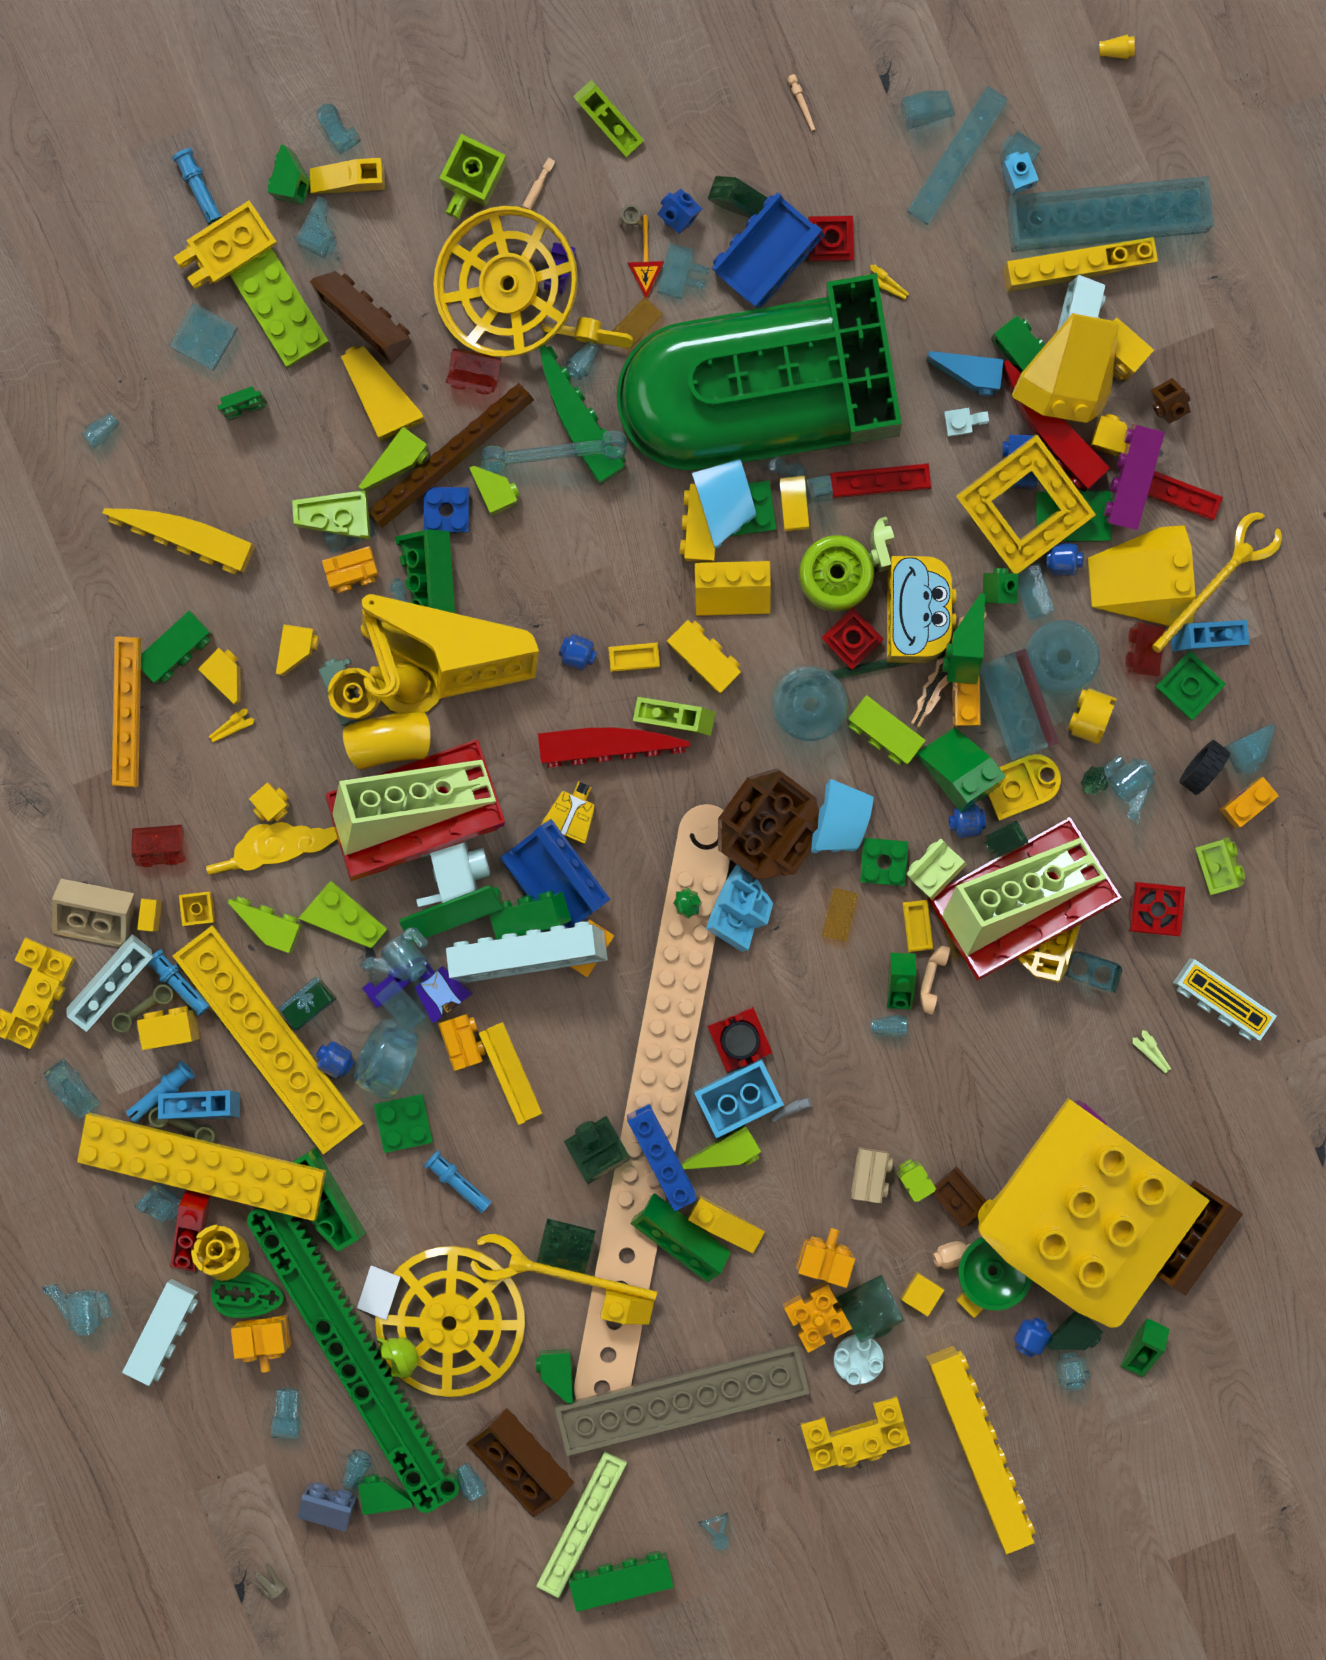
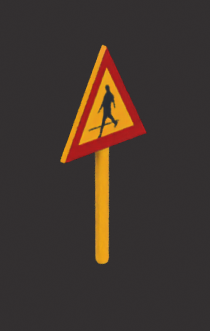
M644 215V262L627 263L647 299L664 261L649 262L648 216Z

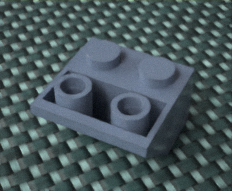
M309 1483L302 1495L298 1518L346 1532L357 1497L352 1496V1492L348 1490L338 1489V1491L328 1489V1485L324 1483Z

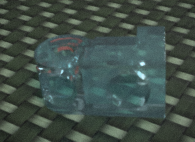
M323 104L319 107L317 111L318 120L340 155L361 142L354 127L348 130L345 128L334 105Z

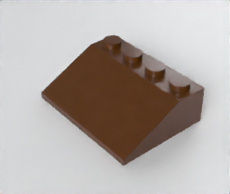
M337 271L315 277L310 281L318 298L391 364L412 343L408 336L410 332L401 323L396 326L390 320L391 314L382 306L379 309L372 304L373 298L367 292L356 290L353 287L355 282L347 274L344 273L341 276Z

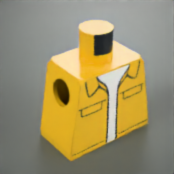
M578 781L573 794L562 791L541 825L552 819L563 835L585 844L595 809V804L586 801L592 787Z

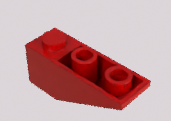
M186 1189L178 1208L170 1267L195 1272L196 1265L193 1262L191 1251L194 1250V1244L197 1241L196 1236L205 1229L211 1195Z

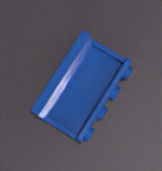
M779 192L765 200L758 215L754 214L747 221V228L741 234H736L730 241V247L725 253L721 252L713 261L714 266L712 269L715 274L755 309L762 308L825 236L822 229L805 218Z
M552 819L539 826L532 834L501 856L506 869L513 874L519 882L521 889L527 895H531L532 898H536L539 893L552 890L553 894L563 892L571 917V921L562 925L565 926V929L575 927V923L583 921L611 900Z
M648 1103L627 1114V1122L674 1212L696 1201V1192L650 1104Z

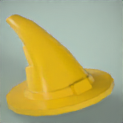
M392 653L400 678V688L393 697L380 700L396 713L428 712L440 700L432 676L426 670ZM372 666L369 674L376 678L380 690L385 688V683L380 668Z

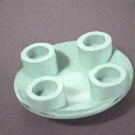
M861 1334L848 1336L838 1344L835 1350L834 1365L836 1371L851 1385L871 1382L883 1369L884 1356L882 1349L869 1336Z

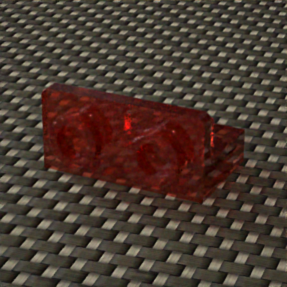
M1143 622L1135 623L1134 628L1130 627L1128 642H1132L1131 652H1127L1125 666L1129 667L1128 673L1155 677L1160 675L1162 651L1160 653L1156 652L1152 645L1163 635L1165 627L1143 624Z
M169 825L132 828V857L136 866L147 868L159 864L172 866L186 862V856L183 851V826Z

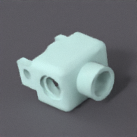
M465 841L461 844L422 855L420 858L431 856L434 867L433 874L435 881L438 883L440 894L417 899L418 907L438 902L444 903L478 890L476 880L491 876L484 848L468 851Z

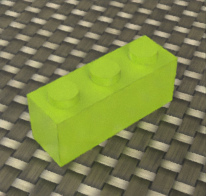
M867 695L847 719L850 723L848 727L858 735L864 733L870 738L868 742L879 751L881 748L885 749L890 753L888 758L899 766L901 763L907 765L926 741Z

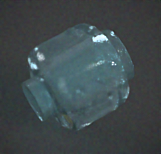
M1076 1352L1061 1355L1062 1359L1055 1364L1060 1386L1065 1387L1067 1391L1086 1388V1383L1091 1379L1086 1358L1077 1356Z

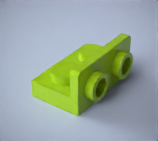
M1230 837L1195 848L1210 895L1238 888L1244 884L1245 872L1243 867L1238 865L1236 859L1238 855L1237 847L1233 841L1231 842Z

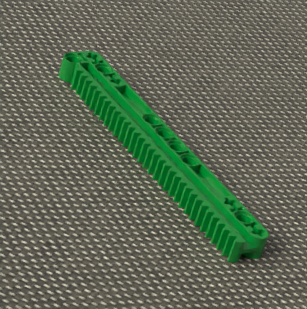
M259 1207L255 1208L247 1217L248 1227L416 1508L420 1512L429 1513L457 1496L460 1489L461 1481L455 1473L445 1471L446 1458L438 1459L441 1450H433L436 1445L435 1441L428 1442L431 1433H423L426 1427L425 1424L418 1425L421 1417L420 1415L413 1416L416 1408L407 1407L411 1401L410 1398L402 1399L406 1391L397 1390L400 1381L392 1382L394 1378L391 1375L392 1373H387L390 1367L389 1364L382 1365L384 1360L382 1355H376L380 1348L371 1347L375 1339L366 1338L370 1332L369 1329L361 1330L364 1321L356 1322L359 1313H351L354 1304L346 1305L345 1302L349 1296L340 1295L344 1288H336L335 1285L339 1279L330 1278L334 1272L333 1269L325 1270L329 1262L320 1261L324 1255L323 1252L315 1253L318 1244L311 1245L310 1241L313 1239V1236H305L308 1227L300 1228L299 1226L303 1219H295V1216ZM264 1215L265 1220H263V1224L255 1222L258 1216ZM269 1225L272 1227L264 1234L261 1233V1231L267 1228ZM270 1234L277 1236L279 1240L278 1246H270L267 1242V1236ZM284 1247L285 1250L275 1256L274 1253ZM283 1258L291 1260L288 1266L281 1265L280 1262ZM318 1322H328L330 1325V1331H320L318 1328ZM334 1342L340 1343L343 1347V1352L340 1354L334 1353L331 1350V1344ZM344 1365H353L356 1368V1374H346L344 1372ZM358 1386L367 1387L369 1395L366 1397L359 1396L356 1388ZM398 1451L400 1454H407L404 1460L396 1458ZM416 1472L420 1475L421 1480L413 1483L408 1479V1474ZM444 1481H451L454 1483L455 1489L453 1491H446L442 1487V1483ZM424 1494L426 1497H432L430 1504L428 1501H422Z

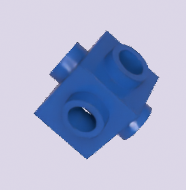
M679 189L674 194L669 192L662 199L660 204L663 206L657 214L668 226L680 234L691 226L703 208L693 200L690 194Z

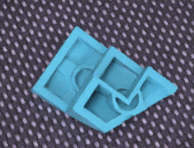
M740 459L692 473L715 549L719 548L722 542L732 533L738 532L743 524L748 523L756 516L751 492Z
M830 779L825 787L824 804L819 808L818 829L812 836L811 852L818 853L821 850H831V852H839L840 850L856 851L866 832L874 797Z
M738 864L730 873L719 893L706 930L741 952L749 950L754 929L768 925L773 902L768 894L763 891L759 881L753 879Z

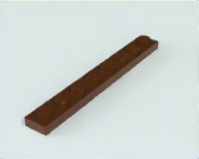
M520 383L509 389L504 396L490 405L478 418L471 421L459 434L452 437L440 450L433 453L420 467L414 469L401 483L394 486L388 494L375 502L368 510L370 515L382 528L385 527L533 402V397Z

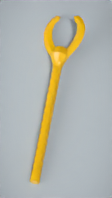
M1250 513L1240 521L1235 534V549L1230 562L1221 569L1216 577L1211 580V583L1201 591V594L1192 601L1168 630L1152 645L1156 652L1160 653L1168 642L1172 640L1173 636L1181 630L1183 625L1191 619L1192 615L1200 609L1202 604L1210 598L1212 593L1220 587L1221 583L1229 577L1236 567L1248 561L1270 557L1279 549L1282 542V533L1278 528L1275 530L1273 542L1264 549L1253 551L1250 544L1244 543L1247 528L1253 521L1264 518L1265 515L1263 513Z
M488 1234L480 1237L477 1240V1245L495 1243L504 1247L512 1255L509 1267L491 1271L481 1268L474 1260L470 1264L472 1270L478 1276L487 1280H502L521 1272L534 1271L652 1301L656 1300L658 1292L533 1262L523 1255L511 1240L498 1234Z

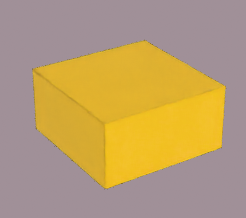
M212 891L179 895L182 926L216 922Z
M141 899L137 930L159 931L162 900Z
M916 1271L900 1299L926 1316H929L944 1289Z

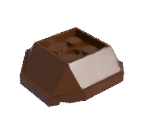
M777 768L747 777L718 818V851L757 879L794 875L811 852L812 836L818 829L819 809L816 797ZM768 818V824L762 828L763 821Z

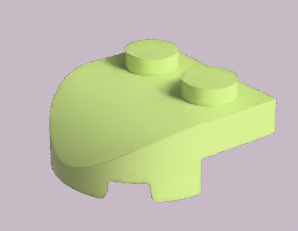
M887 517L878 519L870 537L871 550L869 554L874 567L877 569V573L886 571L891 566L886 545L892 542L894 534L891 526H886L888 524Z

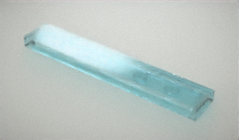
M989 86L986 87L907 210L909 214L926 225L930 223L1007 103L1008 98Z

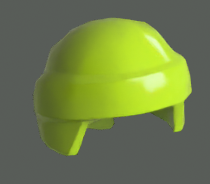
M378 1337L377 1341L380 1343L379 1348L382 1358L392 1361V1377H403L404 1379L411 1376L419 1361L418 1352L414 1344L403 1337L389 1338L388 1340Z

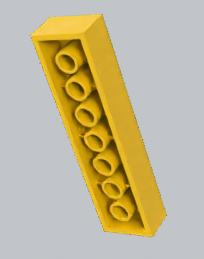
M954 1346L926 1356L1006 1555L1034 1544L1032 1535L1036 1534L1028 1515H1023L1022 1513L1026 1511V1507L1018 1491L1013 1490L1017 1485L1008 1467L1004 1468L1007 1460L1000 1445H995L994 1443L995 1440H998L996 1432L990 1421H985V1417L989 1415L981 1398H976L975 1396L976 1393H979L974 1378H972L971 1374L967 1375L965 1371L970 1369L961 1350L957 1352Z

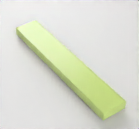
M604 1451L536 1587L559 1598L627 1464L626 1461Z

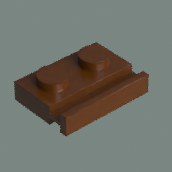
M957 1166L934 1185L936 1189L932 1193L962 1228L978 1216L980 1208L986 1202V1199Z

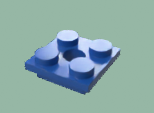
M431 487L424 493V530L469 533V487ZM444 504H450L454 508L453 514L449 517H443L440 514V508Z

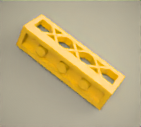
M504 1022L480 1031V1038L518 1125L542 1114L543 1112Z

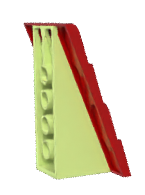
M478 739L376 776L339 781L338 789L326 793L325 797L350 882L386 871L390 867L418 859L422 855L464 843L465 840L496 831L505 824V819Z
M1069 817L949 884L933 900L928 898V901L978 981L1039 948L1042 944L1077 927L1087 919L1109 909L1118 903L1122 897Z

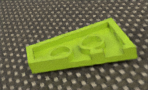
M365 490L292 500L293 522L296 527L370 540L368 496Z
M333 881L326 885L298 918L369 948H372L388 930Z

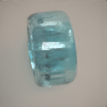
M1055 620L1044 624L1029 637L1024 649H1027L1041 691L1049 695L1066 696L1082 690L1094 679L1099 669L1100 649L1095 637L1086 627L1074 621ZM1058 651H1065L1068 654L1069 660L1066 664H1062L1057 660Z
M802 665L790 669L776 682L771 695V710L777 724L789 736L801 741H818L833 734L842 724L847 712V696L843 685L831 672L815 665ZM807 698H815L816 706L813 710L808 711L804 709V701Z
M390 1019L379 1021L370 1032L358 1057L354 1071L355 1085L361 1090L383 1099L393 1097L403 1085L413 1065L419 1043L417 1033L413 1029Z

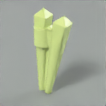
M1142 1030L1143 1041H1140L1138 1037L1133 1038V1044L1164 1073H1167V1070H1171V1067L1156 1046L1155 1039L1152 1035L1150 1036L1148 1031Z

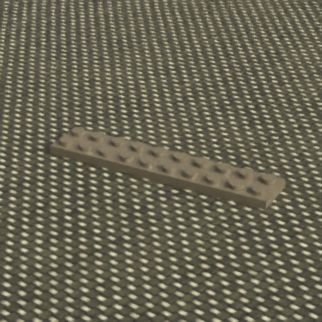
M793 1344L573 1401V1403L555 1405V1411L566 1455L570 1456L810 1394L798 1345Z

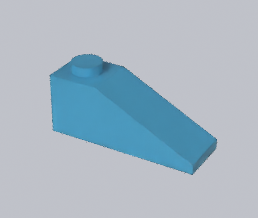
M934 351L928 352L927 362L972 391H979L978 395L993 396V393L997 394L999 392L1003 359Z
M1247 620L1185 624L1171 640L1172 652L1250 645Z
M235 1091L158 1094V1119L240 1118V1093Z

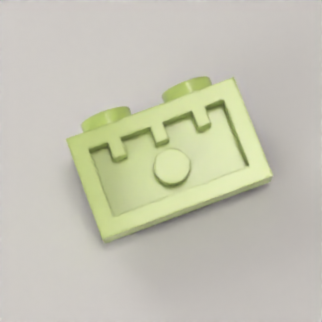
M940 839L928 847L926 854L920 860H916L911 864L907 876L933 900L967 864L947 846L945 841Z

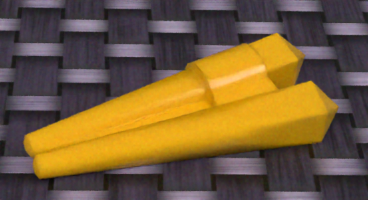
M870 265L871 271L877 273L879 288L903 300L906 299L909 293L891 279L885 270L876 265Z
M242 708L239 712L236 711L229 717L230 719L214 731L209 736L212 743L252 725L255 719L250 717L245 720L243 718L248 713V709Z

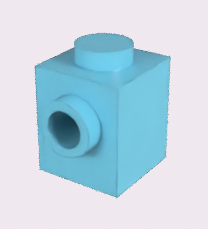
M1015 152L1006 157V161H1004L1001 168L1012 195L1035 187L1039 179L1028 152L1024 154Z

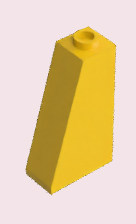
M353 346L345 351V355L341 356L380 441L398 434L402 427L409 429L425 422L422 412L364 346L360 348Z

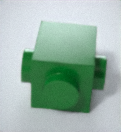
M993 568V573H983L985 603L1018 604V574L1008 573L1009 568Z

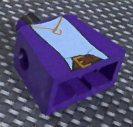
M424 961L414 969L423 980L414 988L433 1023L473 994L462 982L449 978V972L445 966L434 971L429 963Z

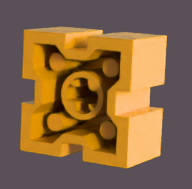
M830 1228L826 1243L824 1239L811 1236L810 1239L804 1238L796 1264L798 1274L821 1279L847 1288L855 1257L848 1246L836 1243L840 1230Z
M823 1281L809 1289L811 1296L804 1300L801 1295H798L783 1303L784 1310L793 1326L800 1324L801 1328L797 1332L808 1353L825 1344L824 1337L832 1333L834 1338L852 1329L841 1306L837 1309L834 1308L833 1304L837 1303V1299L827 1281Z
M288 1315L238 1321L231 1328L234 1359L241 1358L242 1362L257 1360L259 1356L261 1373L270 1371L269 1359L282 1357V1353H285L287 1348L291 1346Z

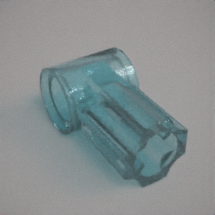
M279 1388L276 1390L275 1416L272 1419L271 1438L298 1439L299 1417H297L299 1390L294 1388Z

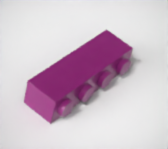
M1132 424L1131 429L1127 428L1124 436V443H1127L1125 452L1120 453L1117 461V467L1120 468L1118 477L1113 478L1110 492H1113L1111 502L1107 501L1104 508L1103 516H1106V522L1138 530L1165 432Z

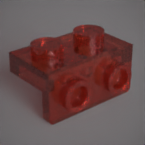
M453 348L446 383L451 384V387L455 389H466V387L476 389V392L480 394L495 392L498 386L502 358Z

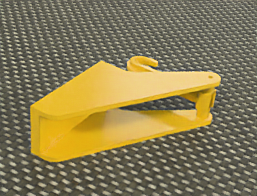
M374 594L366 595L362 599L361 634L371 640L385 683V688L378 690L374 688L369 678H364L365 689L374 698L389 699L399 691L400 678L391 652L430 673L439 699L534 679L536 677L539 649L533 635L526 630Z

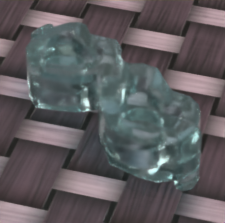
M775 458L768 463V468L772 473L776 472L779 475L787 474L788 477L805 476L806 474L804 467L799 463L789 466L781 458Z
M394 578L390 585V591L397 597V600L408 602L404 598L406 595L405 583L399 578Z

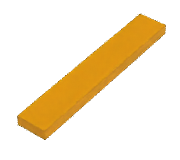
M115 636L112 786H139L142 642L140 637Z

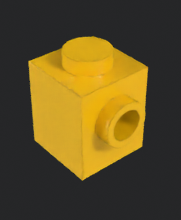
M267 782L249 798L256 807L253 811L262 821L267 819L269 822L273 820L278 822L288 814L286 810L290 807V804L287 802L289 799L288 795L280 787L276 790L271 783Z

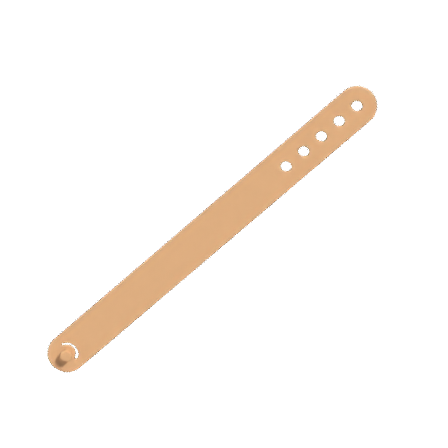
M709 804L699 805L690 809L683 816L678 829L595 1271V1277L616 1282L624 1281L628 1285L643 1289L650 1288L657 1244L630 1223L633 1217L645 1208L652 1194H657L665 1201L667 1196L627 1122V1114L649 1103L673 1150H676L716 935L706 930L714 904L726 882L730 859L718 851V846L710 850H703L696 847L690 839L691 833L694 834L699 843L704 845H710L718 839V818L724 810ZM686 887L698 892L702 902L699 914L693 915L689 919L677 914L676 907L673 904L676 899V892L682 891ZM623 1248H631L634 1251L635 1258L632 1262L624 1263L620 1260L619 1253ZM592 1286L574 1382L576 1400L598 1395L594 1390V1385L600 1380H605L609 1383V1392L631 1386L642 1325L622 1324L619 1328L612 1329L607 1325V1320L600 1319V1311L606 1289ZM605 1347H611L616 1351V1358L611 1362L603 1361L600 1356L602 1349Z

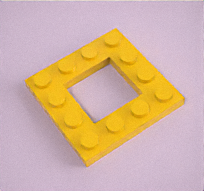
M1034 435L956 495V498L1014 574L1020 573L1096 515L1038 435ZM1032 471L1059 510L1019 539L994 506L992 500Z

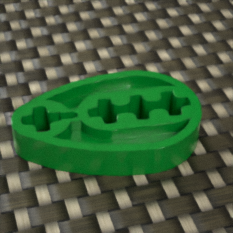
M244 1269L235 1278L224 1281L215 1280L211 1289V1299L213 1305L221 1314L232 1318H247L259 1316L278 1308L284 1302L285 1293L271 1279L262 1274ZM222 1285H225L227 1291L233 1290L235 1286L238 1287L239 1292H245L247 1288H250V1292L254 1293L255 1296L251 1297L249 1301L246 1300L244 1295H239L237 1299H233V1294H227L224 1298H221V1293H218L217 1289H220ZM273 1290L275 1295L279 1296V1299L271 1303L270 1298L260 1295H269Z

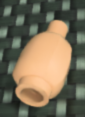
M954 1241L939 1246L937 1252L932 1253L935 1266L937 1268L942 1266L944 1269L959 1266L960 1258L970 1244L966 1245L961 1241Z

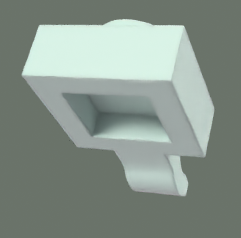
M969 408L944 411L947 438L972 434V426L985 425L989 422L988 411L970 415Z

